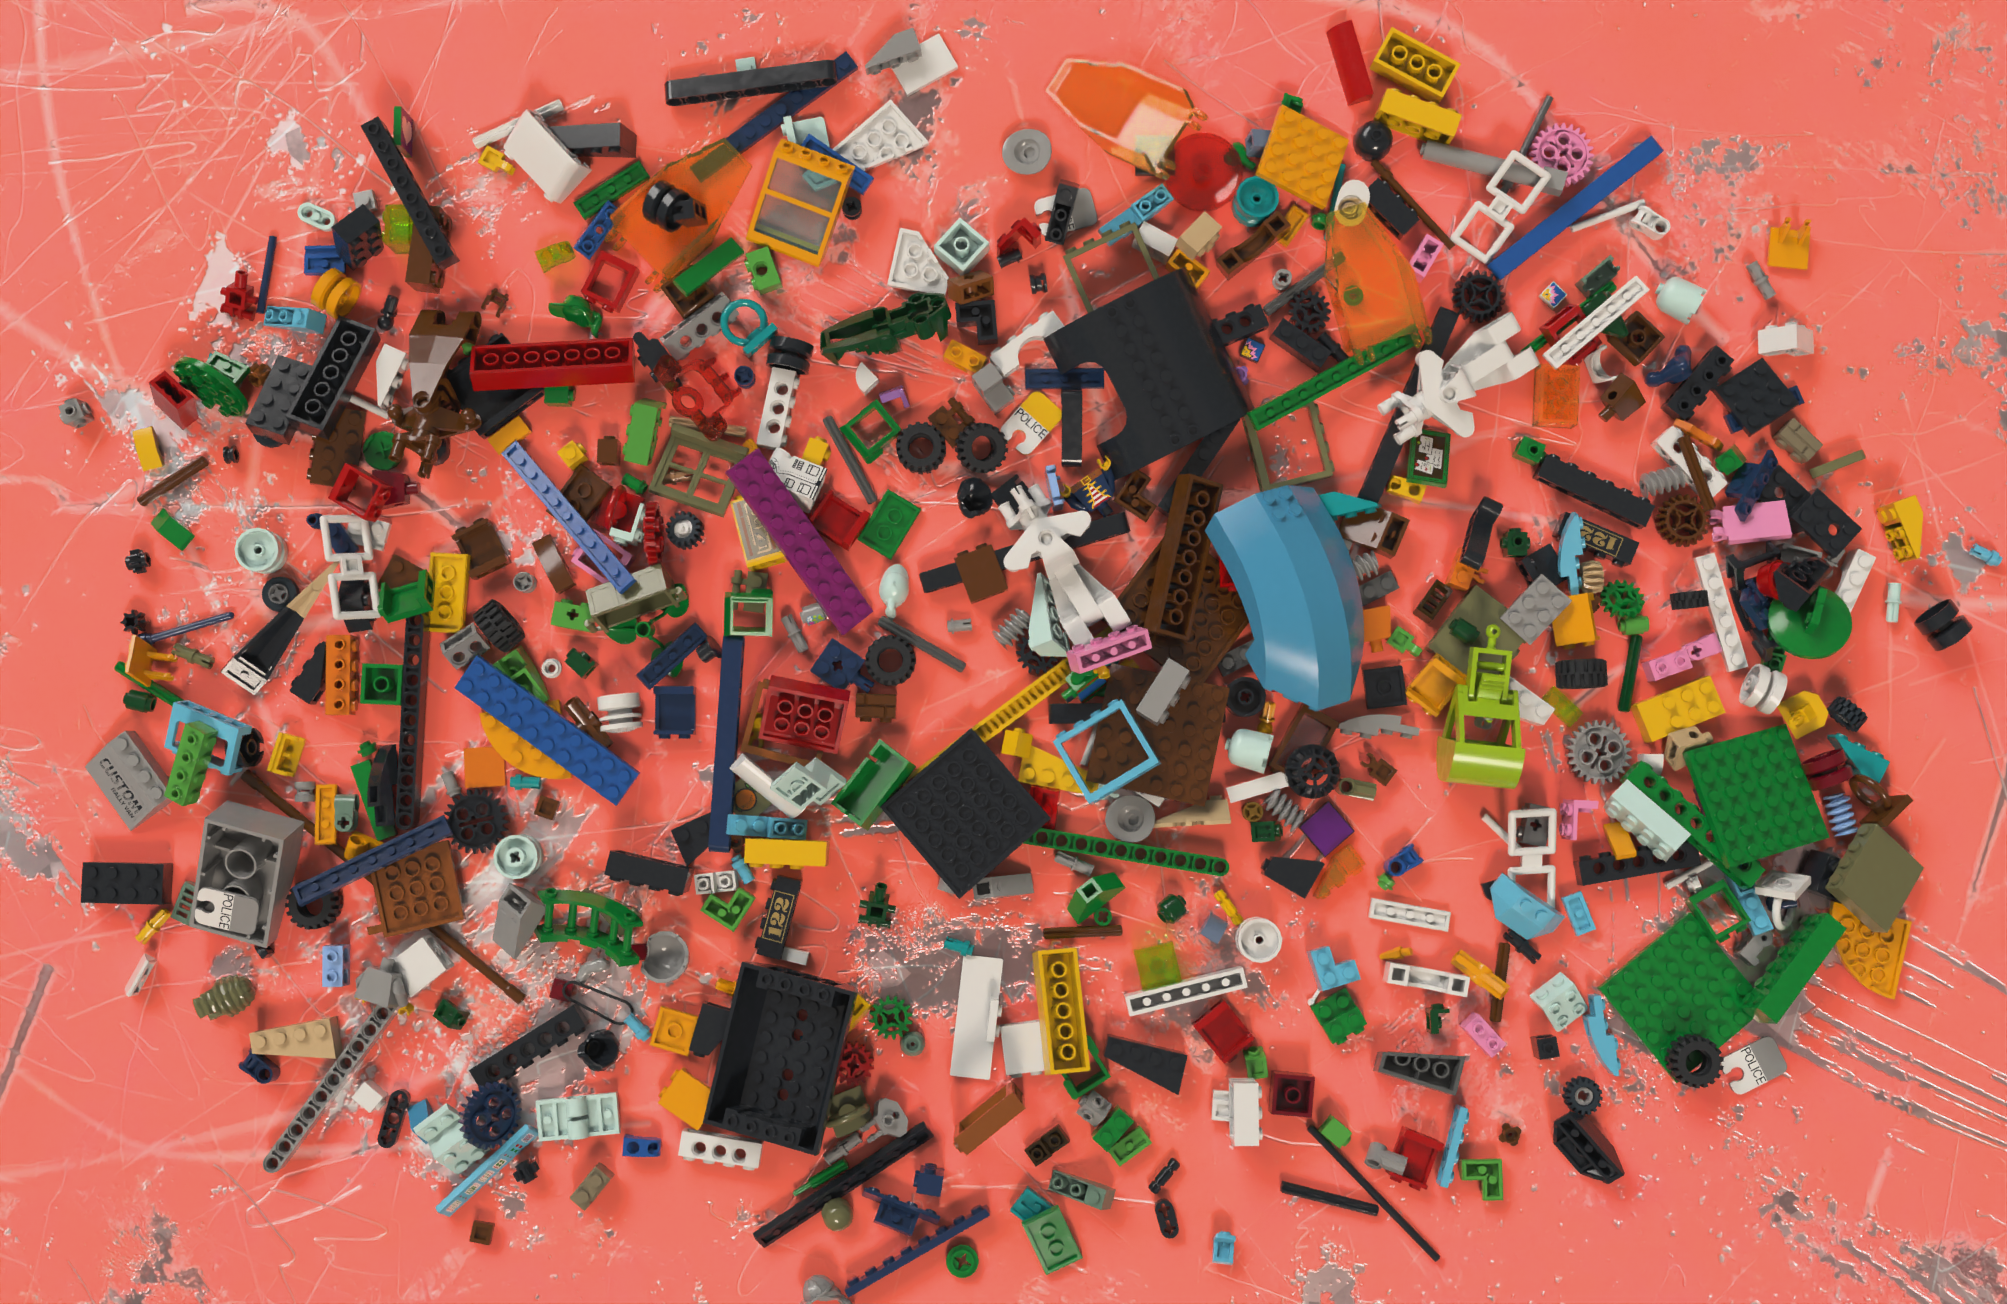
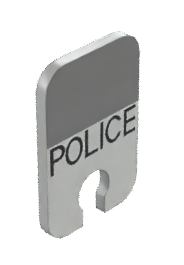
M1080 188L1078 190L1067 233L1093 226L1097 222V213L1092 195L1087 188ZM1056 195L1042 198L1035 202L1034 210L1036 216L1042 215L1046 211L1052 212ZM1041 223L1039 227L1041 228L1042 235L1045 237L1048 224Z
M206 886L199 890L197 900L210 901L214 904L215 909L212 912H208L203 908L197 907L195 919L198 923L246 935L255 932L260 910V903L256 898Z
M1768 1036L1762 1037L1724 1056V1062H1720V1065L1724 1066L1723 1074L1731 1072L1735 1067H1739L1742 1070L1743 1075L1740 1080H1733L1728 1083L1732 1091L1740 1095L1782 1075L1787 1070V1064L1776 1042Z

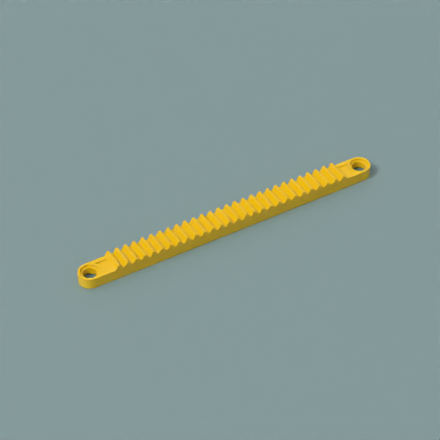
M1108 626L1094 638H1106L1113 630ZM1066 657L972 727L983 742H988L1067 683L1065 678L1072 672L1068 658ZM954 742L949 744L947 747H945L943 750H941L939 753H937L935 756H933L931 759H929L927 762H925L923 765H921L919 768L913 771L907 778V780L904 782L903 787L907 784V782L910 779L918 775L924 768H926L932 761H934Z

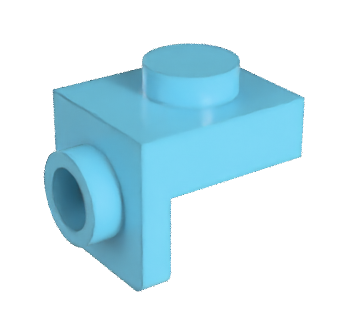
M1226 1231L1215 1234L1213 1238L1212 1263L1233 1264L1236 1236Z

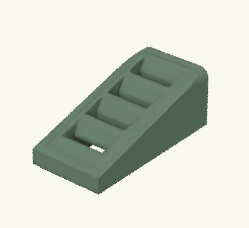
M192 881L184 882L170 916L188 926L192 903L185 899L187 897L193 900V895L189 894V891L194 892L195 883ZM182 905L190 907V911L183 908ZM179 911L187 914V918L178 915Z

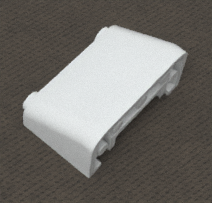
M526 109L503 146L505 149L504 154L509 159L515 160L545 192L543 195L547 200L561 204L592 169L585 162L581 164L576 154L571 153L548 128L549 126L544 123L546 120L539 113Z

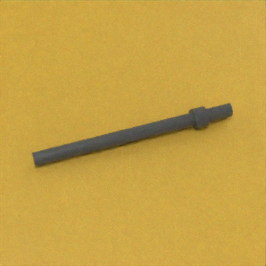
M1546 96L1519 150L1524 156H1526L1554 99L1552 96ZM1503 180L1500 190L1507 194L1509 189H1512L1514 182Z

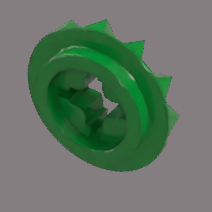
M960 1244L953 1247L946 1258L949 1272L959 1278L971 1276L976 1271L979 1263L976 1251L969 1245ZM966 1253V1261L968 1263H963V1265L959 1269V1261L957 1260V1258H962V1256H964V1254Z

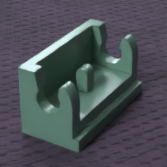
M1612 255L1608 256L1575 284L1586 299L1618 274L1620 266L1615 267L1612 264L1614 261Z

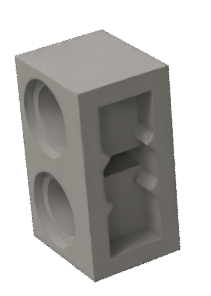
M474 622L440 643L442 654L456 670L466 666L476 655H483L490 649L486 636Z

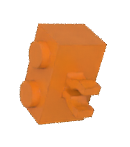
M1461 546L1456 551L1445 585L1464 592L1469 589L1472 579L1478 584H1484L1485 580L1480 579L1474 572L1477 574L1480 572L1488 574L1489 570L1480 568L1477 571L1460 563L1459 559L1463 547Z

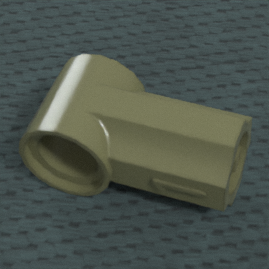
M1340 778L1335 788L1339 795L1374 801L1377 784L1351 778ZM1344 781L1349 784L1347 792H1344L1341 788Z

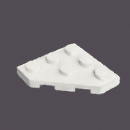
M900 228L887 286L916 293H942L946 296L948 288L947 279L949 277L940 266L931 249L927 246L920 232Z

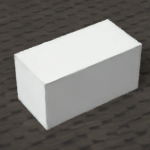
M785 946L782 960L806 966L810 952Z

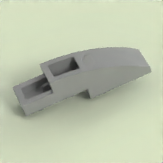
M1387 714L1355 717L1339 723L1337 729H1340L1341 734L1352 735V732L1360 733L1359 737L1366 739L1378 736L1379 729L1382 734L1392 735L1393 732L1400 733V737L1412 739V736H1419L1420 728L1400 724L1402 716Z

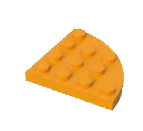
M559 699L544 702L562 715ZM488 712L479 713L482 727L489 742L500 756L512 766L541 778H573L572 773Z
M1831 901L1829 914L1847 928L1834 945L1841 963L1862 986L1880 996L1895 1000L1912 921L1896 918L1888 933L1872 932L1843 904Z

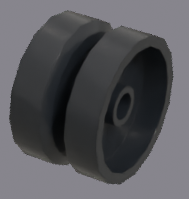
M659 181L651 187L645 197L642 208L643 217L667 232L677 231L682 225L674 221L673 215L683 213L684 207H675L674 204L679 201L689 200L691 196L667 181Z
M784 336L771 337L769 347L774 352L767 355L766 366L796 371L797 375H808L810 363L805 359L812 357L814 346L795 338Z

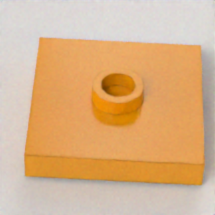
M662 1005L649 1045L689 1056V1048L699 1016Z

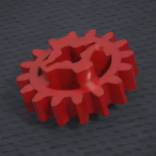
M849 1041L847 1042L843 1055L849 1051L850 1054L842 1058L841 1067L846 1069V1075L839 1070L838 1077L840 1076L839 1082L841 1084L846 1080L847 1086H850L851 1082L858 1086L859 1080L865 1083L864 1077H871L869 1070H873L874 1065L870 1063L874 1061V1057H868L871 1054V1050L865 1051V1044L858 1047V1041H855L854 1046H851ZM859 1052L865 1057L866 1061L860 1060ZM855 1057L856 1064H854L853 1068L850 1070L849 1063H851ZM863 1071V1072L860 1073L859 1075L855 1076V1074H856L857 1072Z

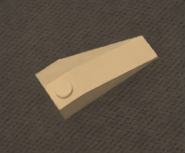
M1222 795L1210 796V800L1205 802V807L1192 805L1155 820L1154 828L1231 824L1228 800L1222 799Z

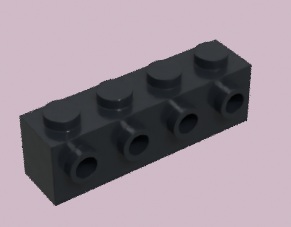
M1717 345L1710 348L1692 369V374L1682 381L1660 409L1674 420L1677 418L1688 421L1695 414L1694 408L1697 405L1701 406L1708 398L1705 395L1709 390L1712 392L1719 385V378L1726 376L1732 369L1730 365L1734 359Z

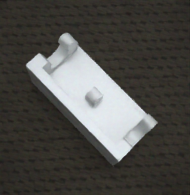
M1144 221L1139 232L1150 257L1166 265L1178 239ZM1134 238L1131 247H1133V248H1135V249H1137V250H1139V251L1141 252V250H1140V248H1139V246H1138V244H1137V241H1136V239Z

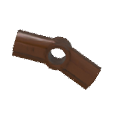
M578 696L572 697L563 705V708L581 730L606 748H609L614 743L606 732L600 731L602 723L599 721V718L593 711H589Z

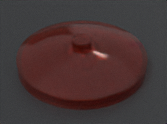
M1194 133L1182 138L1171 148L1164 165V182L1169 193L1181 206L1197 212L1217 210L1229 203L1235 196L1243 176L1242 162L1236 149L1226 139L1212 133Z

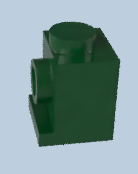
M575 648L568 652L566 655L567 659L564 661L584 679L599 665L596 661L590 662L592 658L585 651L580 652Z

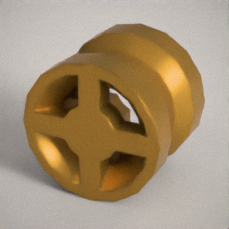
M1256 802L1246 803L1241 810L1243 818L1250 822L1260 820L1263 815L1262 806Z

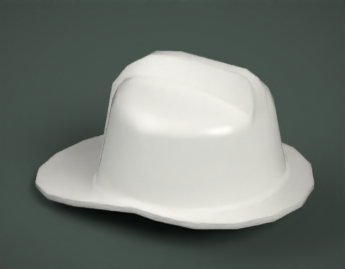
M1350 180L1341 187L1338 193L1334 215L1336 220L1345 227L1358 226L1364 220L1370 200V192L1364 182Z

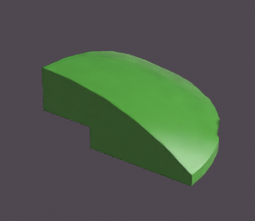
M522 645L493 664L543 702L550 699L539 672Z

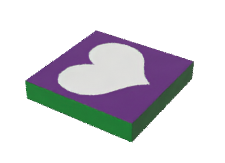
M394 106L393 139L405 158H412L413 119L402 106Z

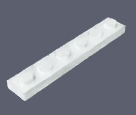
M1637 275L1634 276L1542 356L1557 370L1649 292L1650 289Z
M1715 552L1693 558L1702 590L1708 591L1709 606L1707 608L1714 631L1723 649L1721 655L1726 672L1746 668L1748 663Z

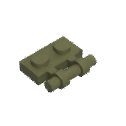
M734 570V577L731 578V584H733L732 592H740L741 585H746L745 593H751L754 588L767 589L769 574L748 571L747 579H743L742 570ZM734 602L733 610L738 609L739 602ZM744 603L743 611L764 613L765 603Z

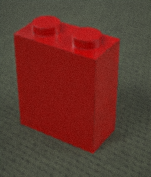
M165 370L149 382L155 405L182 430L199 419L194 397Z

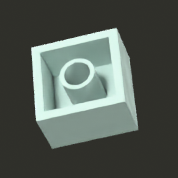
M961 218L934 245V254L960 276L970 273L990 251V242Z

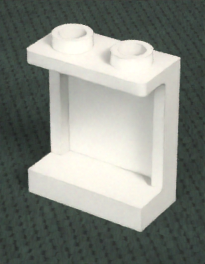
M432 933L420 938L396 957L392 971L402 974L405 993L411 998L419 994L422 989L455 965Z
M1039 1019L1000 1024L1006 1075H1010L1011 1078H1018L1023 1076L1022 1073L1030 1072L1031 1075L1043 1074L1044 1062Z

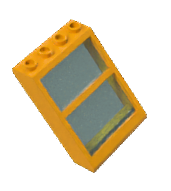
M781 139L774 150L746 240L764 247L768 246L771 250L819 268L827 253L855 166Z

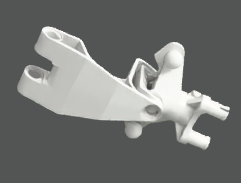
M1512 311L1475 331L1444 367V360L1431 350H1424L1416 355L1415 362L1419 366L1417 394L1411 397L1396 391L1391 394L1390 398L1377 405L1378 411L1383 416L1396 407L1400 408L1404 413V416L1395 420V424H1399L1397 428L1400 430L1393 435L1397 444L1402 445L1412 437L1421 435L1423 422L1430 417L1452 429L1456 435L1470 437L1475 429L1473 413L1460 410L1457 403L1461 400L1477 396L1476 390L1516 380L1540 364L1531 346L1516 355H1513L1506 340L1521 330Z
M1035 484L1028 489L1035 502L1028 498L1021 485L1016 486L1019 494L1013 488L1010 493L1019 505L1018 514L1016 515L1009 501L1001 504L998 509L1007 521L1006 525L1009 530L1023 529L1024 533L1005 556L1004 566L1011 572H1017L1018 570L1029 568L1031 558L1039 556L1043 559L1060 624L1072 644H1089L1090 640L1094 639L1088 627L1103 618L1109 623L1113 632L1120 631L1132 624L1116 596L1079 564L1080 562L1073 549L1064 542L1069 535L1081 537L1090 527L1091 517L1089 513L1077 511L1048 517L1047 513L1052 506V502L1049 498H1046L1039 484Z

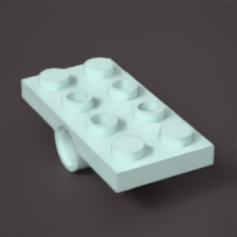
M618 1092L535 1101L539 1142L561 1139L579 1140L590 1136L621 1133Z

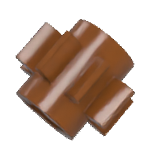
M254 363L250 367L249 382L256 387L263 386L271 368L264 363L260 366Z

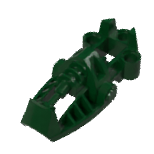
M915 293L908 298V301L902 302L901 307L888 310L886 307L879 306L840 321L820 333V354L838 366V361L846 352L855 351L859 353L866 351L868 356H871L872 352H875L877 355L881 351L885 355H891L903 351L900 340L916 334L919 339L927 340L937 332L941 342L948 336V320L952 316L945 295L942 293ZM832 339H844V340H841V341H838V342L833 343V340H832Z

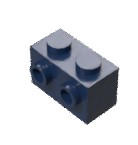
M933 1163L921 1165L920 1171L916 1170L913 1186L917 1187L916 1193L940 1197L945 1169L937 1168V1165Z

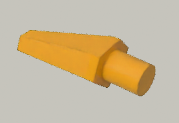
M1399 946L1381 953L1379 957L1381 960L1404 959L1405 956L1413 955V949L1411 947L1403 948Z

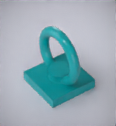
M735 300L728 304L722 312L720 325L724 336L731 343L743 346V353L748 359L764 346L771 337L778 333V328L773 322L768 325V317L762 306L753 300ZM739 307L753 309L760 318V326L750 333L746 339L735 336L728 325L730 314Z

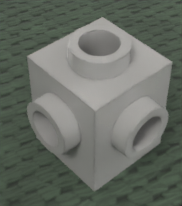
M70 398L65 400L64 404L58 406L61 412L59 417L66 425L77 429L94 421L92 410L87 402L77 398Z
M1092 1090L1088 1095L1084 1094L1078 1102L1080 1107L1076 1113L1096 1127L1105 1119L1112 1104Z

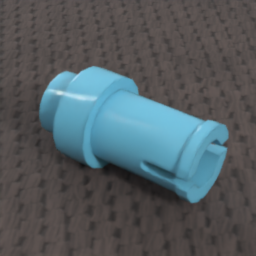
M1977 543L1973 545L1975 548L1971 547L1969 551L1970 555L1985 561V564L1989 566H1998L2003 557L1999 556V552L1995 550L1990 551Z
M741 854L731 858L733 862L731 865L739 873L744 885L755 879L747 863H744V857Z
M633 1012L623 1021L635 1033L634 1036L638 1040L641 1039L645 1042L652 1035L649 1032L650 1028L644 1025Z

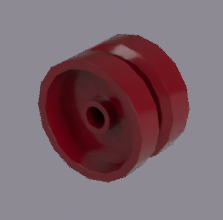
M1843 748L1820 753L1800 764L1804 774L1812 775L1808 779L1812 791L1840 784L1855 776L1851 765L1843 764L1848 759Z

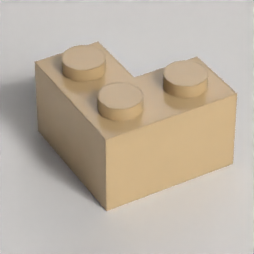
M1204 211L1178 238L1175 246L1193 261L1197 256L1202 257L1205 252H1210L1215 246V242L1220 238L1218 233L1222 226Z

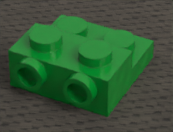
M1345 987L1310 1007L1332 1044L1340 1045L1348 1040L1346 1036L1354 1033V1035H1357L1365 1030L1364 1026L1367 1022Z

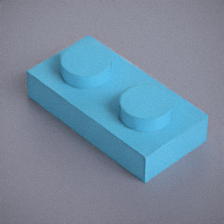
M1581 891L1561 898L1575 936H1580L1596 929Z

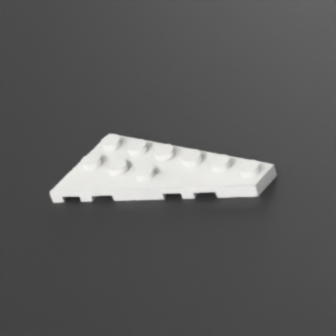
M890 99L835 146L833 150L863 171H868L929 145V142ZM807 170L802 175L803 179L815 192L840 182L811 170Z

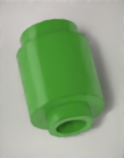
M1637 614L1634 619L1630 616L1628 621L1621 617L1617 622L1618 631L1623 635L1643 634L1649 631V619L1642 614Z

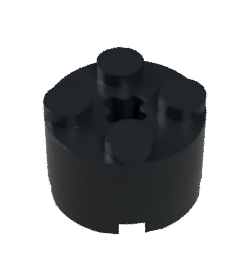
M1240 677L1227 685V688H1230L1226 708L1231 714L1244 718L1253 716L1261 711L1265 703L1266 692L1258 680L1251 677ZM1241 693L1248 694V702H1246L1245 700L1241 701Z

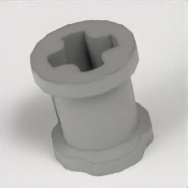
M1287 269L1278 270L1272 279L1273 287L1279 291L1287 289L1291 283V272ZM1279 278H1281V279H1282V278H1285L1286 280H1285V282H1284V281H1281V282H1280L1278 279H1279Z

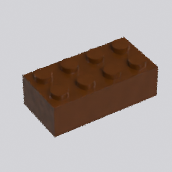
M430 205L448 237V232L452 229V219L440 206ZM413 223L405 282L415 291L440 294V288L442 289L444 286L443 270L435 263Z

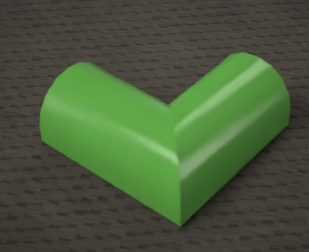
M741 887L737 889L729 903L711 893L700 911L734 932L756 897Z
M1501 1158L1459 1159L1458 1170L1460 1179L1462 1181L1481 1180L1483 1201L1503 1200Z

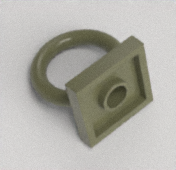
M861 1085L833 1095L826 1127H833L837 1138L860 1130L859 1128L869 1122L873 1116Z

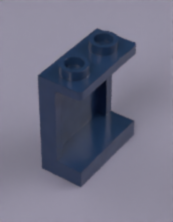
M654 686L655 730H653V734L659 735V739H671V735H679V739H691V735H696V687Z

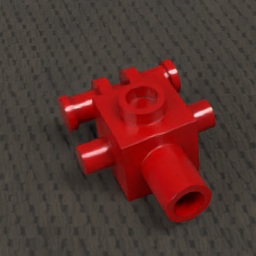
M237 270L235 272V281L226 288H221L220 294L225 296V303L221 304L220 312L228 313L230 317L237 315L238 319L243 320L245 318L253 322L255 312H249L246 309L252 304L256 305L258 297L253 296L254 286L247 285L248 273Z

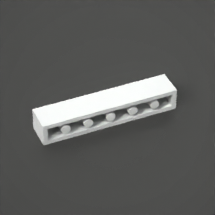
M1236 966L1123 995L1129 1016H1135L1248 988L1243 967Z

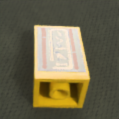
M741 495L734 497L730 504L747 568L754 572L788 562Z

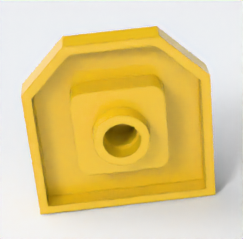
M1805 690L1781 701L1777 706L1795 739L1823 727L1829 713L1818 694Z

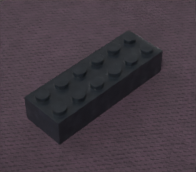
M339 315L285 416L292 427L329 440L381 341L375 328Z

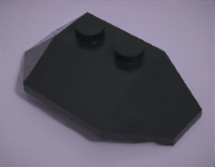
M1569 1111L1554 1120L1553 1144L1580 1174L1601 1180L1606 1184H1610L1624 1176L1625 1172L1614 1146L1587 1116Z

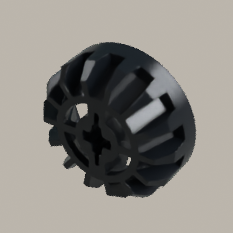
M1315 744L1303 745L1289 755L1284 768L1285 779L1290 789L1301 797L1309 799L1325 797L1337 786L1336 784L1341 776L1339 770L1340 763L1337 761L1335 754L1324 746ZM1309 758H1312L1311 763H1307L1303 768H1301L1304 761H1306ZM1316 758L1322 759L1327 767L1323 768L1319 763H1316ZM1312 766L1314 769L1322 770V772L1315 773L1314 777L1312 774L1304 773V771L1311 770ZM1328 774L1326 780L1322 784L1317 785V780L1323 775ZM1301 775H1303L1308 780H1312L1313 785L1307 784L1302 779Z

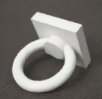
M1770 870L1755 886V894L1774 897L1772 919L1774 926L1778 930L1784 931L1788 929L1796 912V907L1787 908L1786 916L1782 922V900L1797 901L1799 896L1811 884V876Z

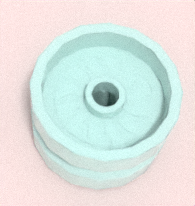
M252 528L243 532L237 539L234 548L235 557L241 566L261 574L275 573L283 567L288 556L287 544L284 539L274 532L261 528Z
M526 834L510 835L502 839L496 846L493 854L494 864L498 872L510 879L527 878L535 874L540 869L544 859L540 843L534 837Z

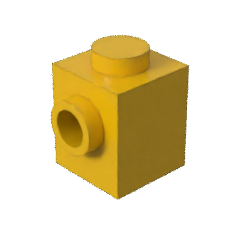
M818 436L815 439L810 437L802 459L823 467L824 462H828L832 452L829 450V444L826 443L827 440Z
M573 440L557 451L558 455L572 471H575L580 463L584 464L589 460L585 455L587 450L580 442L578 444L575 443Z
M1014 727V731L1005 730L1001 753L1029 758L1033 735L1025 733L1026 729Z

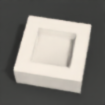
M372 189L353 193L356 209L364 204L371 212L378 210L375 193Z

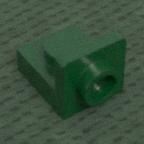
M1280 821L1251 822L1252 842L1281 840L1283 827L1280 825Z
M443 998L433 1017L447 1028L461 1030L466 1024L470 1012L458 1008L450 1000Z
M1441 1003L1431 1004V1007L1425 1008L1426 1031L1430 1034H1439V1028L1442 1027V1020L1438 1013H1450V1009L1444 1007Z

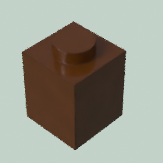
M604 436L603 439H598L597 463L604 466H620L621 442L615 436Z

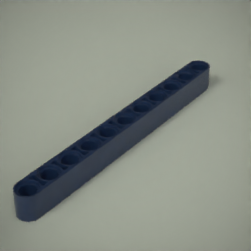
M742 635L723 636L708 844L709 852L730 853L732 835L726 834L728 814H733L736 774L730 770V767L737 760L745 648V636Z

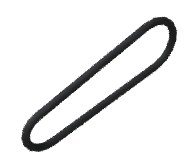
M568 981L564 984L562 988V994L567 1000L585 1008L586 1010L606 1019L607 1021L613 1024L625 1025L626 1023L616 1022L606 1017L605 1015L585 1006L584 1004L568 997L565 993L567 985L576 984L589 990L600 993L602 995H605L607 997L618 1000L620 1002H623L629 1006L631 1013H634L633 1007L628 1001L608 994L606 992L600 991L593 987L587 986L580 982Z

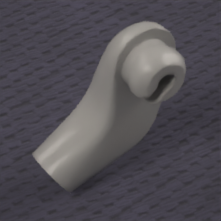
M604 958L585 962L579 968L574 981L585 984L592 974L608 970L610 962Z

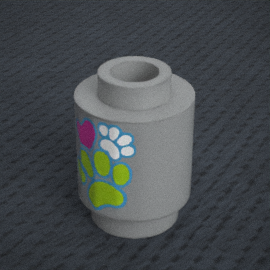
M818 602L802 607V612H799L803 624L807 623L808 626L825 621L828 617Z

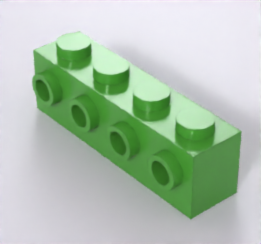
M201 721L185 724L164 794L165 797L181 806L197 803L202 784L206 778L207 767L211 761L213 747L216 744L218 730Z

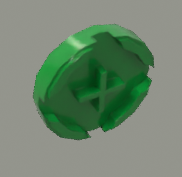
M381 431L370 435L363 446L366 462L374 469L387 471L399 465L400 462H393L388 458L393 446V433Z

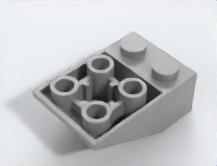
M509 883L499 899L493 941L516 960L544 916L546 905L527 889Z

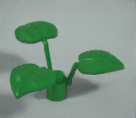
M682 583L675 584V588L681 587L687 595L686 600L679 602V607L676 608L674 605L660 609L664 612L650 619L649 622L642 621L637 623L635 618L610 627L609 632L606 633L607 636L620 644L633 643L637 635L642 638H649V640L654 641L661 647L653 651L652 661L673 642L670 641L663 645L662 642L653 637L656 630L654 622L664 617L667 613L669 616L677 618L687 612L689 598L685 585ZM684 660L667 675L673 678L677 677L683 667Z

